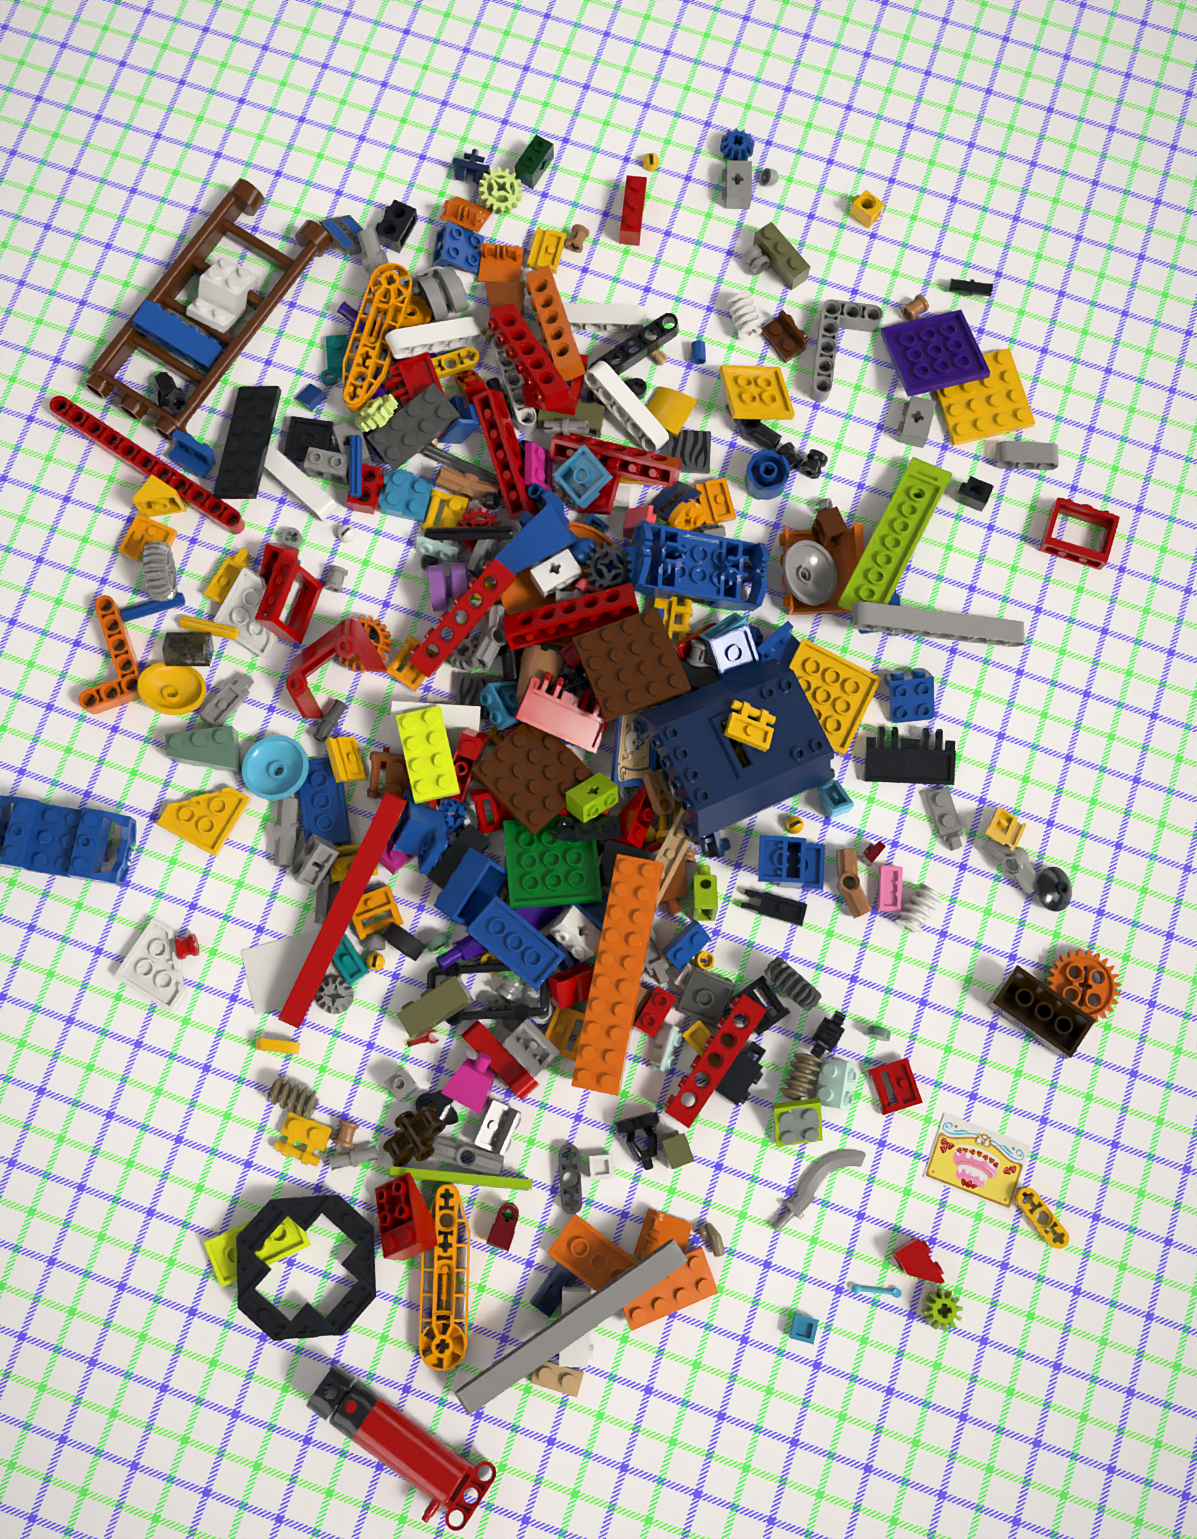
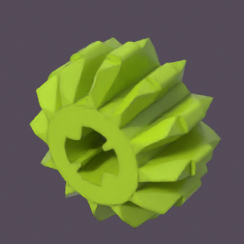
M941 1288L937 1289V1296L932 1291L928 1292L931 1300L923 1299L922 1301L928 1305V1308L921 1309L923 1314H929L924 1319L925 1322H932V1328L935 1330L940 1326L944 1332L947 1331L948 1324L951 1328H956L953 1320L961 1321L962 1317L957 1315V1312L963 1311L962 1306H955L960 1301L959 1297L955 1296L952 1298V1291L947 1290L944 1294ZM942 1305L947 1307V1310L943 1311V1315L938 1313V1309L942 1308Z

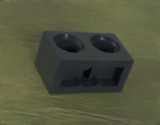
M395 199L390 206L386 207L384 218L375 227L381 246L400 254L418 222L416 208Z

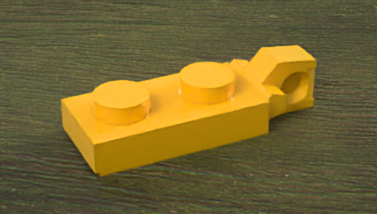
M241 547L235 557L232 555L230 558H226L204 591L206 597L222 606L243 567H249L247 564L251 558L249 551Z

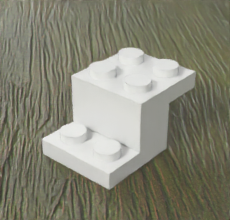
M221 257L200 276L198 298L187 307L186 315L222 333L226 332L245 313L247 293L258 283L259 275L229 259Z

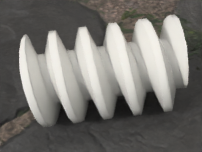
M749 290L734 294L727 302L735 329L738 331V337L742 340L754 338L762 333V329L759 328L762 325V321L757 320L759 313L755 312L757 308L755 305H752L754 299L749 298L751 296V291Z
M923 883L919 884L921 889L915 890L916 896L910 897L911 904L905 905L906 911H901L900 916L902 919H896V923L900 927L911 933H923L919 925L927 926L928 923L924 918L933 917L929 910H938L934 902H943L935 890Z

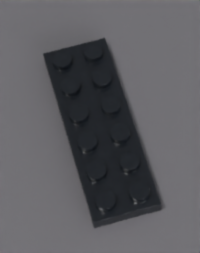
M279 386L239 387L213 491V496L216 499H257L282 392Z

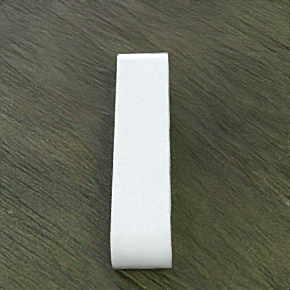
M563 303L572 332L636 333L646 326V309L641 305Z
M465 317L395 329L385 336V340L394 357L401 359L425 352L434 353L472 346L479 343L484 336L475 318Z
M495 335L492 338L493 356L518 428L523 434H532L537 428L535 409L516 403L517 401L525 400V397L521 396L523 383H525L521 374L517 373L512 360L507 358L505 349L497 348L500 345ZM505 364H512L510 367H504ZM512 382H518V383H519V384L516 385V386L510 385V383H512ZM525 419L532 420V422L530 423H524L522 421Z
M598 361L584 374L586 384L644 450L656 452L669 440V435L665 428L606 362Z
M269 443L263 470L317 519L323 522L338 507L335 501Z

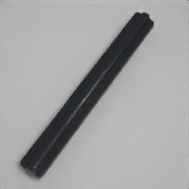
M514 526L431 527L425 529L424 537L432 540L516 538L517 529Z

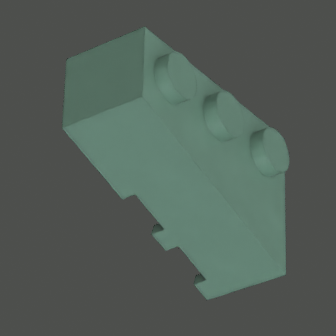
M232 725L165 734L166 755L173 762L199 767L203 766L220 771H230L242 775L238 731Z

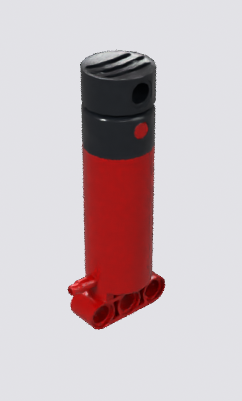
M335 1363L309 1399L306 1407L325 1421L333 1413L329 1419L330 1425L430 1498L431 1502L421 1517L425 1523H428L440 1506L446 1510L444 1520L448 1528L453 1531L463 1529L495 1480V1466L488 1461H481L473 1465L361 1381L357 1380L350 1387L355 1377ZM328 1385H335L337 1387V1395L332 1399H327L324 1395V1390ZM483 1465H487L491 1469V1476L485 1481H482L478 1476V1470ZM468 1488H474L477 1492V1498L472 1503H467L463 1497L465 1490ZM455 1510L460 1511L463 1515L462 1522L457 1526L451 1525L449 1522V1516Z

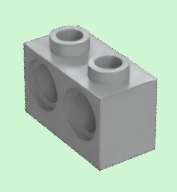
M313 833L289 872L297 883L315 891L339 852L332 842Z

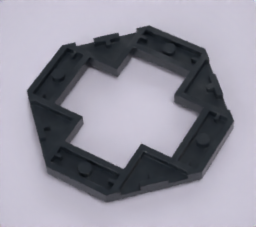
M339 1194L270 1199L236 1237L238 1309L273 1341L344 1335L376 1298L374 1226ZM323 1214L357 1245L343 1260L341 1265L358 1281L326 1317L307 1301L290 1320L256 1289L272 1268L255 1252L287 1216L306 1232L316 1219Z

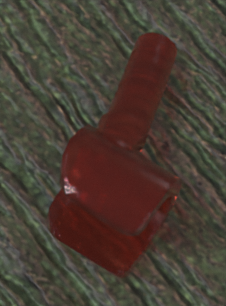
M430 1030L426 1036L407 1041V1046L411 1047L421 1043L436 1044L439 1039L431 1041L429 1034L435 1033L437 1030Z

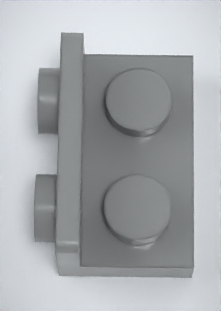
M313 447L308 448L303 466L308 477L349 486V455Z
M497 539L478 540L466 569L474 577L479 578L484 572L482 567L488 560H492L508 543L498 541ZM488 577L485 582L495 584L496 580L493 577Z

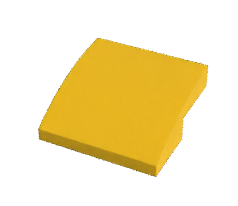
M660 386L647 409L665 428L668 434L677 438L696 407L698 400L679 391Z

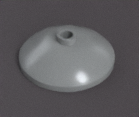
M803 540L793 544L786 551L783 559V576L791 593L798 600L808 605H819L828 601L836 590L837 570L827 550L816 542Z

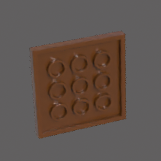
M657 607L572 637V642L605 722L691 690V686Z
M522 723L470 770V773L532 837L566 807L565 793L594 776L592 771L558 737L526 723Z

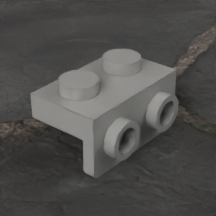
M528 1018L502 1043V1046L533 1077H536L560 1052Z
M490 1098L471 1143L503 1156L510 1148L514 1130L520 1125L522 1112Z

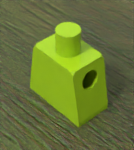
M709 865L697 866V875L693 876L692 920L715 921L718 911L717 876L711 875V867Z

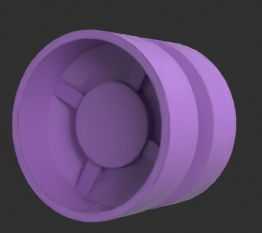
M466 562L451 563L450 576H446L443 564L428 566L433 612L446 611L449 607V598H453L454 601L459 594L462 593L464 595L470 589L467 585L471 581V575L467 574Z

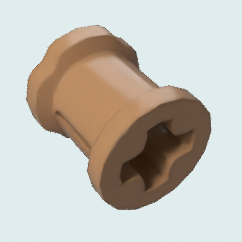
M573 225L572 234L566 240L565 246L572 252L581 253L585 238L589 236L590 231L583 225Z
M918 294L909 304L901 306L902 315L907 321H913L918 314L928 310L929 303L923 295Z
M339 1119L340 1127L338 1134L332 1143L353 1148L354 1134L360 1125Z

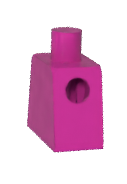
M482 1052L478 1054L475 1061L467 1058L441 1093L481 1114L487 1105L496 1073L488 1068L492 1058Z

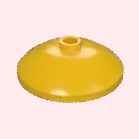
M172 661L159 662L146 668L141 673L137 685L138 694L143 703L150 709L166 715H182L196 710L203 703L207 690L205 680L197 670L186 664Z

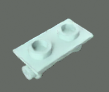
M422 532L417 536V552L434 556L446 562L457 563L458 554L462 551V546L459 545V542L444 540L441 543L440 540L424 537L425 533Z
M665 1023L663 1027H660L656 1043L663 1045V1048L658 1049L654 1047L649 1062L651 1063V1069L669 1074L670 1069L674 1067V1055L682 1041V1030L680 1028Z

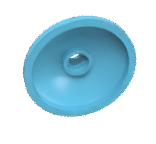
M283 735L265 737L256 742L245 755L242 764L244 783L254 795L261 799L275 801L287 798L298 791L305 782L309 770L308 757L304 748L290 737ZM279 770H283L281 775H277Z

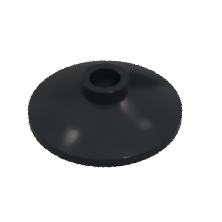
M1047 867L1039 875L1037 892L1041 903L1046 909L1052 912H1060L1067 908L1071 901L1072 886L1069 877L1061 868Z

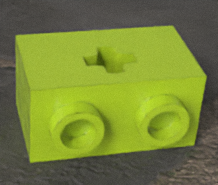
M599 772L565 793L566 810L585 823L618 803V785Z

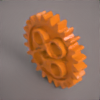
M1081 949L1076 950V955L1072 950L1068 951L1067 957L1063 954L1059 956L1061 963L1056 960L1052 962L1055 969H1047L1052 975L1051 977L1044 978L1045 981L1050 983L1048 987L1066 998V990H1071L1074 994L1071 1003L1096 1019L1094 1023L1098 1022V1016L1102 1019L1107 1018L1105 1011L1113 1012L1114 1010L1110 1005H1117L1119 1003L1114 999V996L1121 995L1120 992L1115 990V987L1121 986V983L1114 981L1119 974L1111 973L1115 966L1107 967L1108 958L1100 961V953H1096L1092 957L1091 950H1086L1084 955ZM1070 967L1077 970V977L1075 979L1069 975ZM1084 967H1087L1086 973H1084ZM1093 972L1098 973L1100 976L1098 984L1092 981L1091 975ZM1079 983H1083V985L1086 986V990L1082 991V988L1079 987ZM1090 994L1096 997L1097 1002L1094 1007L1088 1002ZM1080 998L1082 1004L1081 1007L1078 1006V1001L1080 1000Z

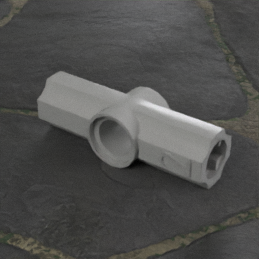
M287 797L278 800L277 822L274 823L273 840L275 842L274 866L290 868L295 862L296 843L299 840V823H297L298 799Z
M439 1137L436 1138L433 1146L435 1151L431 1156L432 1158L493 1176H500L504 1164V1156ZM467 1150L472 1151L474 1159L470 1164L464 1163L462 1159L463 1153Z

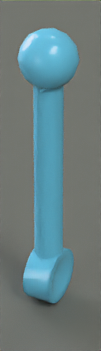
M859 1284L852 1286V1291L856 1294L859 1292L888 1294L895 1298H899L902 1294L899 1288L888 1290L861 1287Z

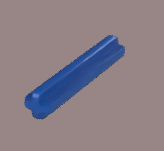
M360 435L350 436L349 494L353 498H359L362 495V439Z
M176 593L174 599L168 601L153 600L122 609L121 617L124 622L132 621L185 605L186 600L183 593Z

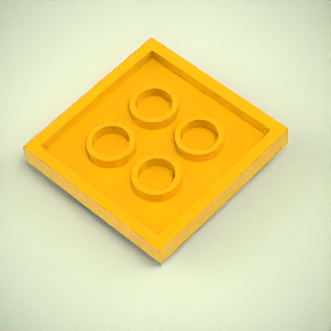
M720 366L719 374L732 419L793 420L795 412L780 367Z

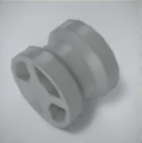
M504 975L502 984L495 989V992L514 1003L516 994L523 989V986Z

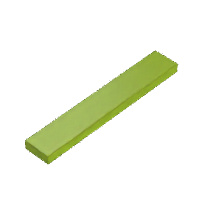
M390 1166L389 1174L392 1178H397L405 1173H411L413 1179L419 1181L531 1191L533 1180L394 1166Z

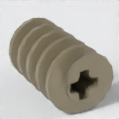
M803 1052L794 1053L793 1056L798 1062H791L790 1066L795 1070H788L787 1075L791 1079L783 1080V1083L788 1088H780L779 1090L785 1097L793 1101L801 1100L802 1097L809 1098L810 1095L804 1090L812 1089L813 1086L808 1080H816L812 1071H820L815 1062L823 1063L821 1059Z
M280 1075L271 1086L266 1101L271 1098V1104L273 1105L278 1104L280 1101V1108L284 1109L288 1106V1111L291 1113L297 1109L296 1113L298 1116L301 1117L305 1113V1119L310 1120L320 1101V1098H316L317 1091L314 1090L308 1095L307 1086L302 1091H299L300 1083L297 1082L292 1088L291 1079H288L283 1084V1076Z

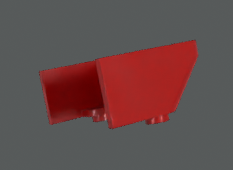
M344 619L291 660L286 688L303 718L321 719L324 715L308 687L306 678L335 656L339 655L344 658H350L357 654L366 671L381 673L387 671L386 666L358 620Z

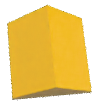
M154 475L148 478L133 497V503L142 516L147 518L187 511V507L177 491Z

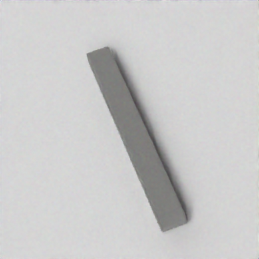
M858 602L852 605L854 629L1006 647L1025 645L1023 621L871 602Z

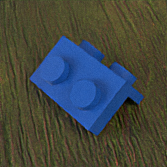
M177 429L172 434L175 447L168 454L169 459L197 476L205 478L216 464L213 449L206 443L201 444L196 441L191 434L183 433Z
M694 919L661 951L666 956L668 962L679 971L711 938L701 924Z

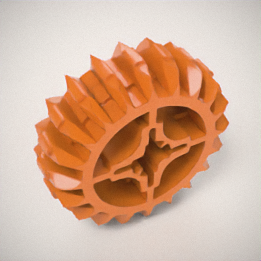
M360 614L358 621L362 624L368 637L370 638V630L380 637L379 644L375 643L374 640H371L380 658L383 661H387L388 658L385 654L391 653V649L388 646L392 645V640L388 639L391 637L389 631H386L387 626L385 624L380 625L381 621L378 618L373 621V617L369 615L365 620L363 614ZM355 654V657L344 658L339 656L337 659L339 663H344L346 669L352 666L353 672H356L359 667L362 673L366 671L357 654Z

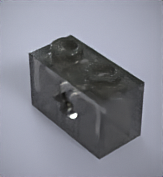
M167 632L162 647L165 666L210 667L214 653L211 632Z

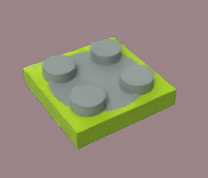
M820 1098L773 1104L775 1143L777 1147L823 1141Z

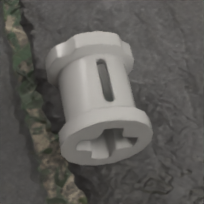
M330 565V574L328 581L324 583V588L331 592L341 593L343 592L342 585L345 576L348 575V570L340 566Z

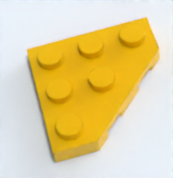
M227 787L211 794L199 795L190 798V800L168 804L157 825L217 857L251 798L232 787Z

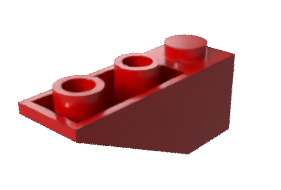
M467 728L461 733L453 757L460 794L448 796V798L463 803L474 777L470 770L481 760L489 735L471 728Z
M645 784L618 814L621 838L609 840L641 849L655 813Z

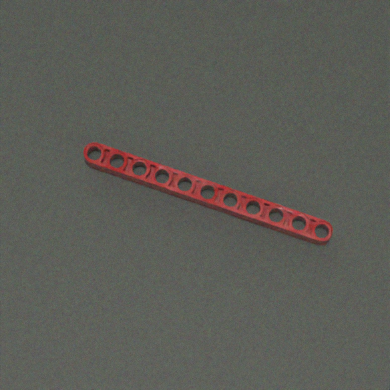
M55 396L51 399L49 407L60 422L147 479L151 475L160 479L163 474H168L166 478L160 480L176 490L186 505L227 532L237 535L244 530L245 522L238 510L223 500L216 499L212 493L66 397ZM96 429H99V431H98L97 433H94V434H93V431H95ZM117 440L114 444L109 445L110 442ZM134 451L132 455L126 456L129 452ZM151 462L148 467H143L146 463ZM186 485L184 489L177 490L179 486ZM203 496L200 501H195L197 497ZM214 508H220L218 512L212 513ZM232 519H238L235 524H229Z
M386 791L278 1020L295 1028H300L408 800Z

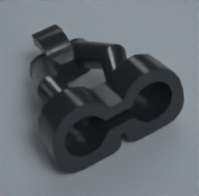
M658 1111L614 1122L616 1133L627 1134L626 1145L635 1161L642 1160L645 1170L653 1168L651 1158L657 1156V1134L651 1127L656 1126L660 1122ZM637 1129H643L648 1136L647 1150L641 1151L635 1142V1131Z

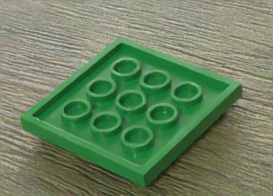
M574 815L555 816L534 837L517 820L503 821L511 909L602 902L596 840L576 842L559 841L557 838V819L569 817L574 820L576 818Z

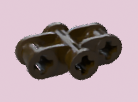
M433 1104L421 1108L416 1115L411 1111H406L395 1119L394 1124L400 1130L384 1143L383 1149L391 1156L394 1167H403L413 1157H415L416 1161H424L432 1156L435 1151L433 1145H429L428 1142L445 1129L446 1123L444 1120H440L436 1113V1107Z

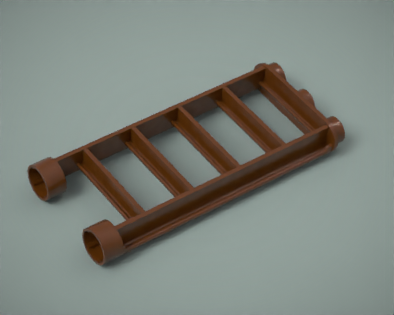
M242 178L235 182L226 196L145 297L149 302L154 301L158 303L162 310L177 315L184 323L198 328L202 334L214 338L221 346L226 348L206 376L145 339L146 336L131 327L135 315L145 301L144 299L98 359L88 369L89 377L84 382V385L91 392L104 400L110 393L121 398L122 400L118 406L131 418L140 421L146 414L157 422L153 425L154 430L172 443H174L172 434L177 429L183 433L187 432L185 427L312 259L315 256L322 257L333 243L332 237L321 225L307 219L295 234L297 242L303 249L293 260L234 224L242 212L248 216H254L265 202L263 194L253 184ZM224 235L285 272L265 298L251 289L248 291L246 304L255 309V312L236 336L231 335L227 331L222 333L186 315L187 307L175 300L195 273L201 276L212 266L205 262V260ZM135 349L196 387L189 396L188 408L183 413L173 415L114 378Z

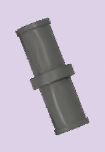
M335 699L328 713L322 716V722L312 737L324 744L333 728H337L338 720L348 706L344 702Z

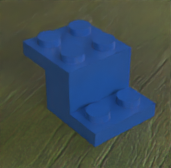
M408 787L402 797L408 801L391 834L392 850L417 856L419 873L427 875L431 868L436 866L440 854L447 848L446 823L444 822L443 812L419 806V803L415 804L412 788Z
M760 835L757 882L777 883V887L823 890L825 844L806 843V838Z

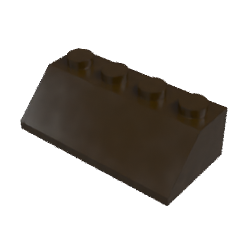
M1018 965L1001 982L986 1004L1062 1059L1072 1058L1096 1019Z

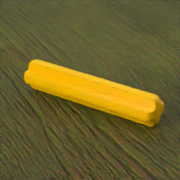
M185 615L181 616V619L178 621L181 628L231 640H236L240 634L237 627Z

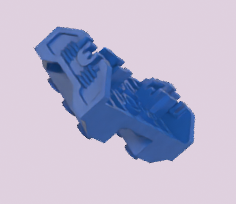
M642 520L635 526L636 556L631 578L634 591L646 596L667 600L674 595L710 601L709 607L729 611L753 612L762 606L768 588V579H766L768 574H766L767 570L765 569L769 567V564L765 563L769 561V552L765 543H751L651 524L645 520ZM750 559L752 564V586L748 600L742 602L740 601L741 581L748 576V573H743V563ZM650 567L649 585H647L645 581Z
M0 795V867L122 887L130 870V865L127 862L132 861L130 859L131 852H134V849L130 847L136 844L137 821L134 818L103 810L84 807L80 810L44 804L35 799ZM112 821L121 826L120 847L117 848V860L111 871L100 873L102 863H108L105 853L107 845H112V841L108 837Z

